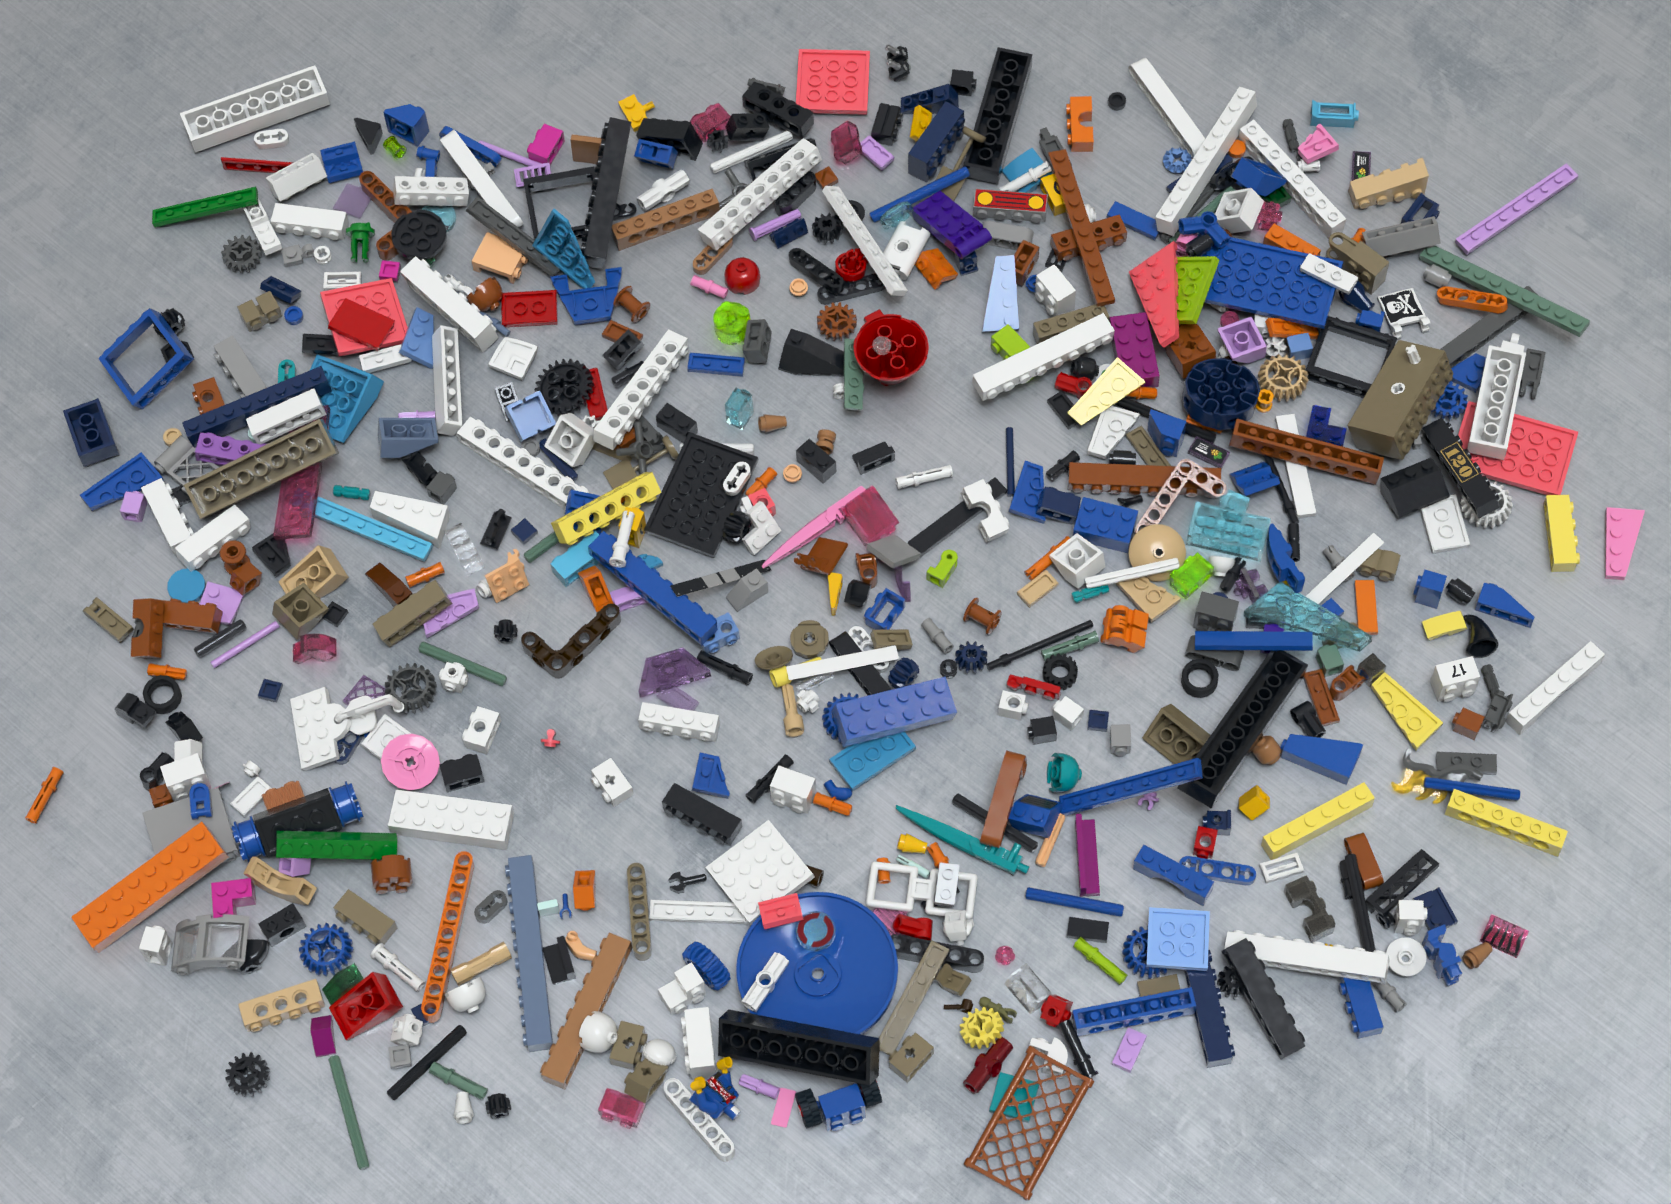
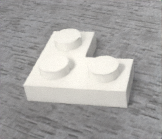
M761 501L746 512L755 528L741 539L753 555L781 532L780 527Z

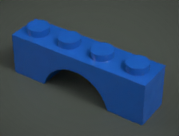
M1146 845L1142 846L1134 860L1133 870L1149 878H1161L1172 883L1183 892L1186 898L1201 906H1204L1213 890L1214 881Z

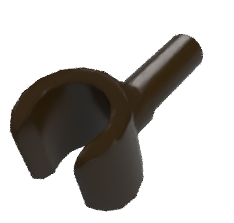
M963 999L961 1005H944V1010H960L968 1014L972 1010L973 1003L972 1000Z

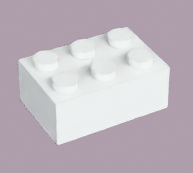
M709 1007L684 1010L685 1017H681L685 1055H687L685 1056L687 1074H691L692 1081L700 1076L704 1079H709L716 1073Z

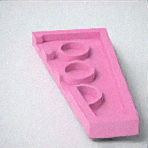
M1606 508L1605 579H1625L1645 510Z

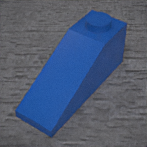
M1484 582L1475 608L1476 611L1531 628L1534 616L1503 588L1493 583L1488 584Z

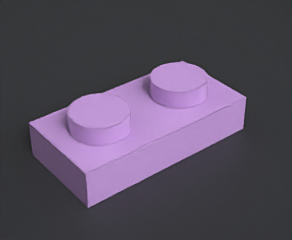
M1128 1027L1112 1061V1065L1131 1073L1147 1035Z

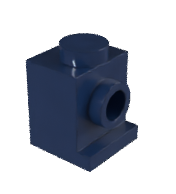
M975 251L963 259H960L955 254V263L961 276L978 271Z
M1231 810L1207 811L1206 816L1202 818V827L1218 830L1217 835L1230 836Z

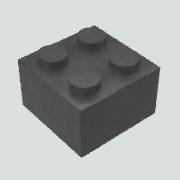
M1202 591L1195 612L1193 628H1196L1198 631H1232L1239 601Z

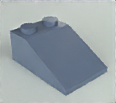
M379 418L378 443L380 457L387 459L400 458L438 443L435 418Z

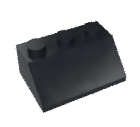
M1431 457L1380 478L1381 494L1398 518L1450 497L1441 470Z

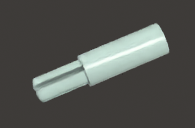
M898 855L899 858H896V861L903 865L916 866L918 874L925 879L930 875L928 869L914 861L908 860L901 855Z

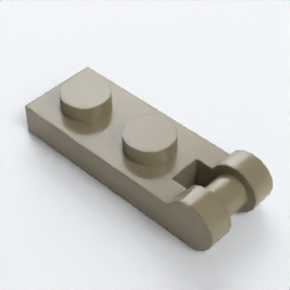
M97 597L89 607L86 606L82 610L88 618H91L120 643L134 630L128 622Z

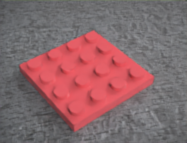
M799 49L796 103L803 108H808L813 113L867 115L870 51Z
M392 278L320 292L328 323H330L344 299L347 298L395 320L394 326L380 348L402 344L408 327ZM331 330L339 357L374 350Z

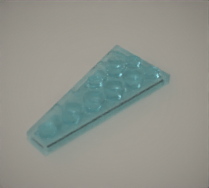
M1282 582L1276 584L1244 610V617L1250 618L1253 616L1260 618V622H1273L1278 624L1280 628L1293 632H1312L1313 635L1318 636L1319 640L1325 641L1329 639L1335 641L1339 646L1360 652L1372 642L1371 635L1304 595L1295 593L1292 588Z

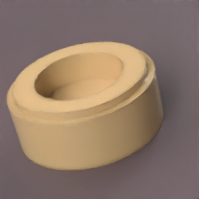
M176 428L166 430L163 434L165 444L169 447L182 434Z

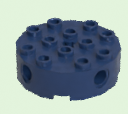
M1224 358L1207 359L1197 363L1188 373L1182 393V400L1185 410L1192 419L1203 426L1222 431L1234 429L1236 419L1249 421L1253 417L1260 389L1256 377L1245 366L1242 365L1240 367L1237 364H1233L1232 360Z

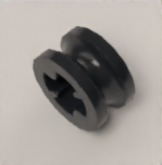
M951 659L942 661L940 664V674L942 677L951 679L956 676L957 664ZM946 666H950L951 672H947Z
M1390 912L1384 917L1379 913L1376 915L1378 922L1385 929L1390 928V924L1394 925L1396 923Z

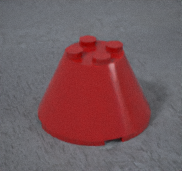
M886 314L869 320L860 328L854 340V356L858 365L865 373L880 381L884 386L899 384L917 373L924 365L928 356V339L924 330L915 321L902 318V315Z

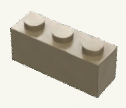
M349 889L333 907L338 920L342 923L348 922L351 924V928L358 934L364 933L367 936L366 938L374 945L377 943L385 945L398 929L395 921Z

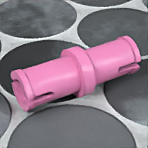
M697 275L693 276L690 284L704 290L707 294L711 293L722 299L726 298L729 288L714 283L711 279L708 281Z

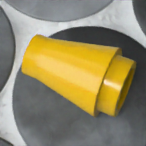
M907 833L900 835L897 849L901 850V852L925 854L927 842H923Z

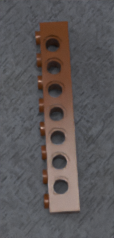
M1236 419L1229 444L1232 447L1375 485L1380 476L1384 457Z

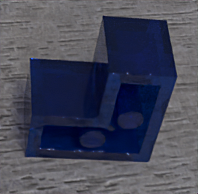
M1313 405L1306 437L1343 447L1347 428L1328 425L1331 408Z

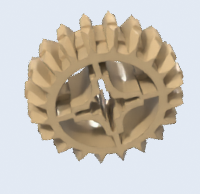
M1287 353L1284 357L1278 354L1277 358L1271 356L1270 360L1266 359L1264 365L1260 366L1258 385H1261V390H1270L1274 398H1278L1279 402L1282 399L1288 402L1289 398L1295 400L1296 395L1301 396L1302 391L1306 390L1308 372L1305 371V365H1301V360L1295 361L1294 356L1288 358ZM1274 371L1275 375L1269 379L1268 375ZM1297 377L1298 381L1294 385H1292L1291 381H1293V378Z

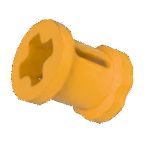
M1260 390L1256 409L1259 412L1266 413L1271 410L1274 395L1270 390Z

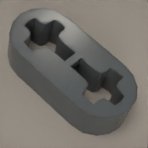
M496 890L487 896L475 908L476 920L479 923L486 924L496 917L507 906L506 894L503 891ZM494 898H501L502 903H495ZM480 911H487V916H481Z

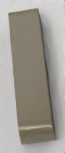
M632 863L627 868L632 947L636 959L646 961L652 954L646 874L642 864ZM635 872L641 873L639 877L632 876ZM638 890L643 892L639 896L633 895V893ZM638 909L644 910L642 914H635V911ZM638 928L646 929L643 933L636 932ZM639 947H647L644 952L637 951Z

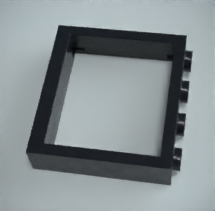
M594 166L523 179L534 240L539 233L531 192L593 182L596 174L594 173ZM585 225L571 227L576 239L582 238Z
M1328 316L1325 329L1321 328L1306 368L1308 381L1364 398L1372 384L1315 366L1327 332H1334L1387 349L1382 367L1395 347L1397 337L1375 331L1372 328L1359 326L1354 322H1346L1337 317Z

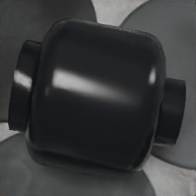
M1079 356L1076 360L1072 361L1070 372L1074 377H1086L1092 381L1099 374V366L1096 365L1095 359Z

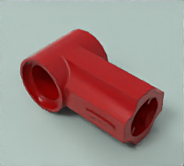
M1062 372L1058 374L1055 383L1056 389L1076 395L1078 399L1092 386L1091 380L1086 377L1077 378Z
M901 914L896 916L893 922L895 932L914 938L932 940L933 920L922 917L912 918Z

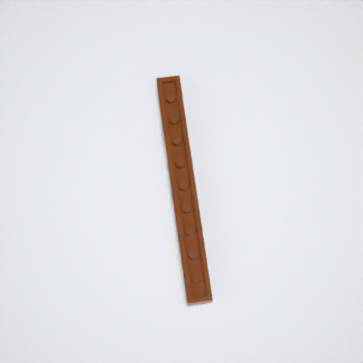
M1063 149L1048 152V158L1096 306L1114 304L1115 297L1067 151Z

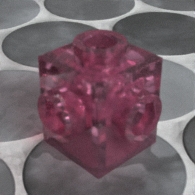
M1274 202L1263 203L1257 217L1259 220L1258 230L1268 231L1274 223L1277 225V222H1281L1282 211H1279L1280 204Z

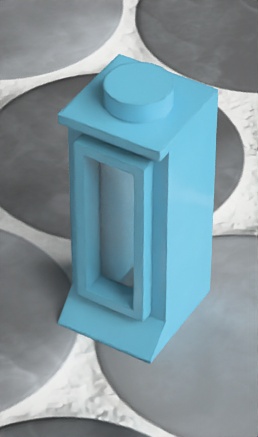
M1312 99L1310 126L1321 124L1325 127L1354 128V123L1359 118V110H1356V103H1319Z

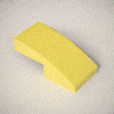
M1461 611L1439 615L1422 621L1429 641L1446 634L1451 636L1467 629Z

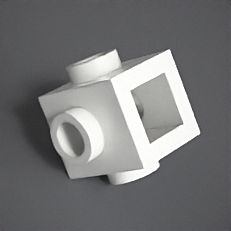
M447 662L445 668H442L439 674L443 689L462 693L469 677L465 667L457 662H453V664Z
M404 1014V1016L395 1018L390 1041L399 1045L409 1044V1047L418 1045L422 1035L423 1021L416 1019V1016L411 1014Z

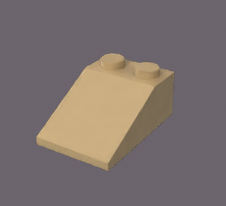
M318 545L278 582L286 594L302 583H305L320 599L336 590L349 577L332 550Z

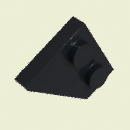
M282 528L252 547V551L275 576L291 566Z

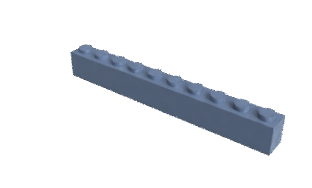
M532 855L508 858V865H505L506 877H510V883L507 884L508 896L512 895V902H509L510 914H514V920L511 921L512 933L516 932V939H513L514 951H518V958H515L516 970H520V977H517L518 989H522V996H519L520 1008H524V1015H521L522 1027H526V1034H523L524 1046H528L529 1052L550 1050L553 1038L540 918L537 906L534 863Z

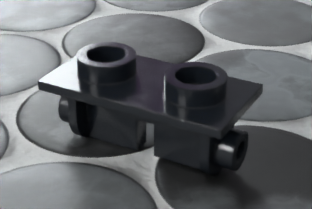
M419 451L411 453L410 458L402 460L424 486L429 485L438 473L429 463L423 466L426 459Z
M499 509L493 513L480 542L481 545L498 550L512 517L505 515V510Z

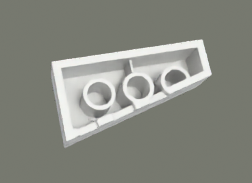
M375 491L370 505L373 518L428 541L440 549L450 519L447 505Z

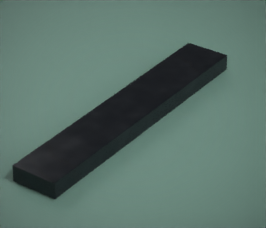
M996 477L988 482L992 489L994 500L1000 499L1007 493V489ZM963 500L909 540L908 544L920 552V557H922L984 509L975 507L969 510Z

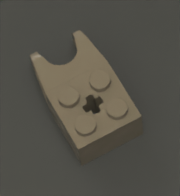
M1341 232L1330 235L1328 242L1330 248L1326 251V258L1343 261L1342 269L1357 276L1365 292L1372 295L1385 282L1389 261L1362 241L1357 243ZM1338 237L1342 239L1343 243L1337 245L1332 240ZM1335 251L1338 258L1331 257L1330 252Z

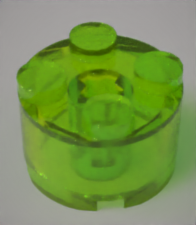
M725 301L716 309L713 316L714 330L722 343L736 345L738 342H744L747 322L750 320V313L747 307L737 302Z

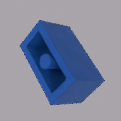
M1424 569L1423 576H1418L1413 595H1416L1415 603L1437 609L1447 576Z

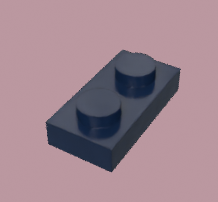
M273 276L261 282V290L271 291L272 295L282 299L284 302L291 304L301 297V290Z

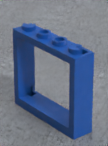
M151 308L143 312L141 317L131 324L128 330L119 336L98 358L130 403L140 409H144L194 360L162 315ZM154 323L176 354L135 394L113 362Z

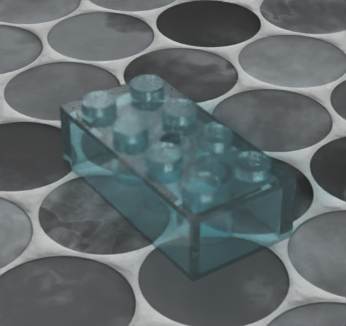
M1196 501L1186 545L1261 562L1271 518Z

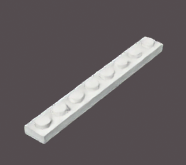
M825 186L822 192L826 196L827 201L832 205L835 213L843 222L844 227L847 228L852 239L867 258L869 265L874 269L878 278L886 287L887 292L893 296H904L908 290L838 186Z

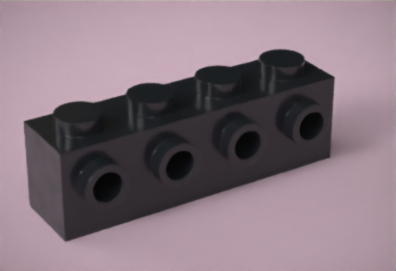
M676 783L672 785L662 800V806L666 814L672 817L674 815L679 817L684 824L697 827L702 834L712 835L721 844L731 845L743 827L742 819Z

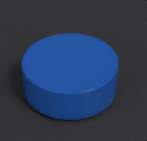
M297 306L287 308L284 313L285 320L290 325L301 323L304 317L302 310Z

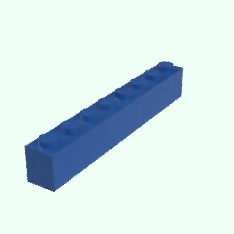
M603 531L588 546L590 556L702 646L718 630L716 618L710 613L706 614L702 607L696 602H691L686 594L677 597L670 587L673 585L672 582L660 577L656 569H650L641 557L634 556L630 549L626 553L625 567L618 568L612 566L609 563V559L613 555L614 550L612 546L617 542V538Z

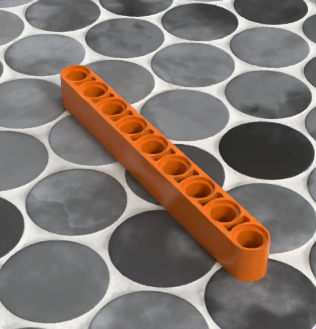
M466 851L459 852L454 860L421 1005L423 1017L429 1023L437 1022L442 1014L445 1000L444 994L448 987L451 974L450 969H452L474 871L472 855ZM462 861H469L465 866L460 865ZM459 879L465 880L461 884L456 883V881ZM455 897L461 898V900L458 902L452 901V899ZM449 916H457L455 920H448ZM446 934H452V935H453V936H452L451 938H449V939L443 938ZM443 952L449 953L448 956L444 958L439 957V955ZM444 971L442 976H435L436 972ZM435 989L440 990V993L437 995L431 994ZM429 1008L436 1009L432 1014L426 1013Z

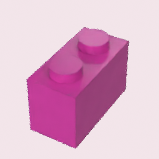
M544 124L541 129H538L535 140L527 148L529 159L551 165L565 142L564 132Z

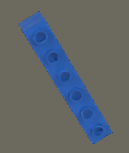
M1192 987L1075 1009L1072 1010V1022L1077 1035L1084 1036L1193 1015L1196 1011V1002Z

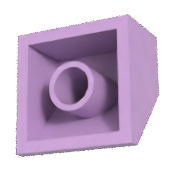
M1252 316L1217 329L1232 361L1251 363L1265 358L1267 346Z

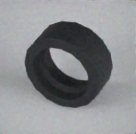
M1205 659L1190 661L1182 671L1181 684L1187 694L1197 698L1211 695L1217 688L1218 670L1213 663ZM1197 669L1207 671L1211 675L1210 684L1206 687L1192 685L1188 679L1190 672Z
M159 675L153 677L146 683L143 689L145 703L155 709L157 714L170 713L181 702L182 694L179 685L169 676ZM170 686L174 694L169 701L162 704L152 701L151 694L156 688Z

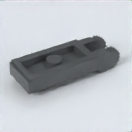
M1527 348L1519 396H1524L1527 384L1533 386L1531 398H1536L1546 352Z

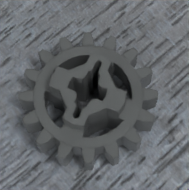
M241 235L239 239L234 236V241L228 239L229 245H223L224 250L221 251L224 264L226 263L228 269L232 267L233 272L239 269L240 273L243 272V269L249 272V267L256 268L255 262L260 263L259 257H262L261 247L256 239H251V236H248L246 239L244 235Z

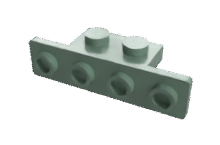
M845 339L844 409L861 411L863 409L864 371L860 368L854 356L855 339Z

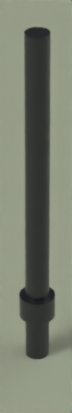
M1263 455L1266 463L1270 465L1272 473L1279 477L1280 484L1276 485L1283 501L1282 506L1285 513H1288L1291 523L1298 524L1299 520L1295 513V505L1293 501H1290L1273 458Z
M1088 620L1013 653H1005L999 656V659L987 663V669L990 671L1002 665L1003 667L1011 664V661L1092 628L1093 623L1091 620Z

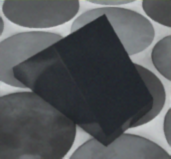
M354 118L356 130L370 155H373L383 134L381 124L361 118Z

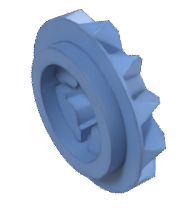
M1172 147L1163 156L1165 168L1173 173L1185 172L1192 161L1191 154L1187 152V149L1183 150L1180 147L1178 149ZM1174 157H1181V160L1174 162Z

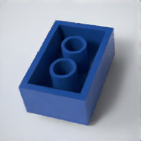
M1083 497L1073 529V536L1078 533L1093 545L1128 553L1138 519V510Z

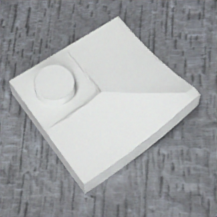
M504 337L488 365L490 368L523 381L538 351V346L518 339Z

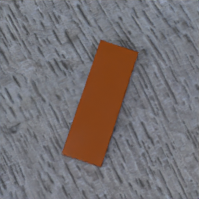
M1322 669L1306 672L1303 679L1318 720L1323 727L1339 723L1340 718Z

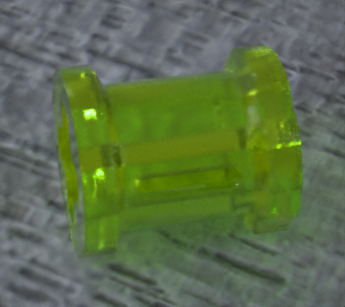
M395 136L388 137L383 143V147L392 153L394 159H400L407 151V148L401 145Z

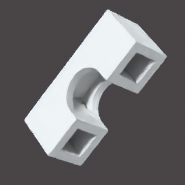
M984 479L964 487L960 494L968 509L981 507L987 512L988 518L981 520L978 525L985 542H990L1005 535L1010 525L1008 519L1005 516L1003 517L1000 511L999 502L994 500L990 485L986 484Z

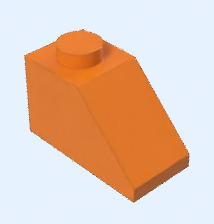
M595 565L578 572L583 588L596 612L600 611L607 604H614L601 571Z
M595 870L575 871L573 884L575 909L585 911L595 908Z

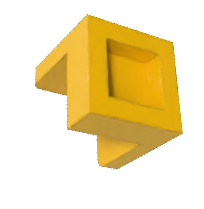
M1258 785L1239 797V809L1250 820H1254L1270 808V797Z

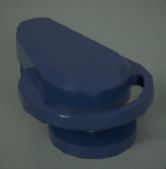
M1357 281L1349 295L1339 290L1341 300L1360 311H1368L1375 306V303H1372L1365 295V289L1359 281Z

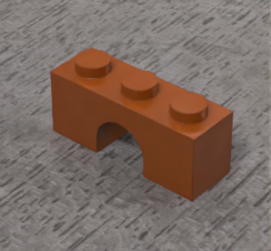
M152 598L133 599V619L142 620L144 629L139 637L131 639V657L142 659L161 658L163 600Z

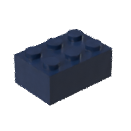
M99 398L63 410L83 467L119 455Z

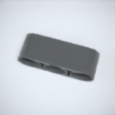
M1195 635L1190 637L1185 656L1189 659H1205L1213 663L1214 666L1231 671H1238L1240 669L1244 650H1195Z

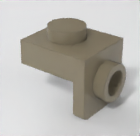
M947 963L944 964L936 976V981L943 990L958 996H962L972 981L969 976L953 970Z

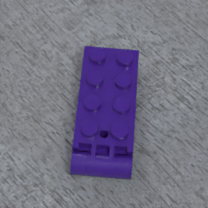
M941 191L911 208L914 220L952 250L960 259L965 258L992 240L990 232L983 228V224Z

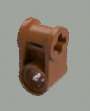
M855 553L860 581L872 584L871 589L874 588L878 583L876 556L872 553L861 555Z
M1353 665L1348 666L1331 683L1329 690L1332 699L1335 701L1343 700L1350 693L1357 690L1365 682L1366 678L1364 676L1361 677L1354 670ZM1335 687L1341 688L1342 691L1337 690Z

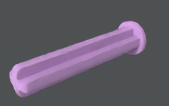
M795 209L755 228L750 227L749 233L752 239L757 241V238L786 226L796 218L800 219L801 213L798 209Z

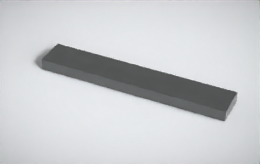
M478 196L466 209L467 213L547 274L555 276L560 271L556 265L532 246L535 241L533 238Z

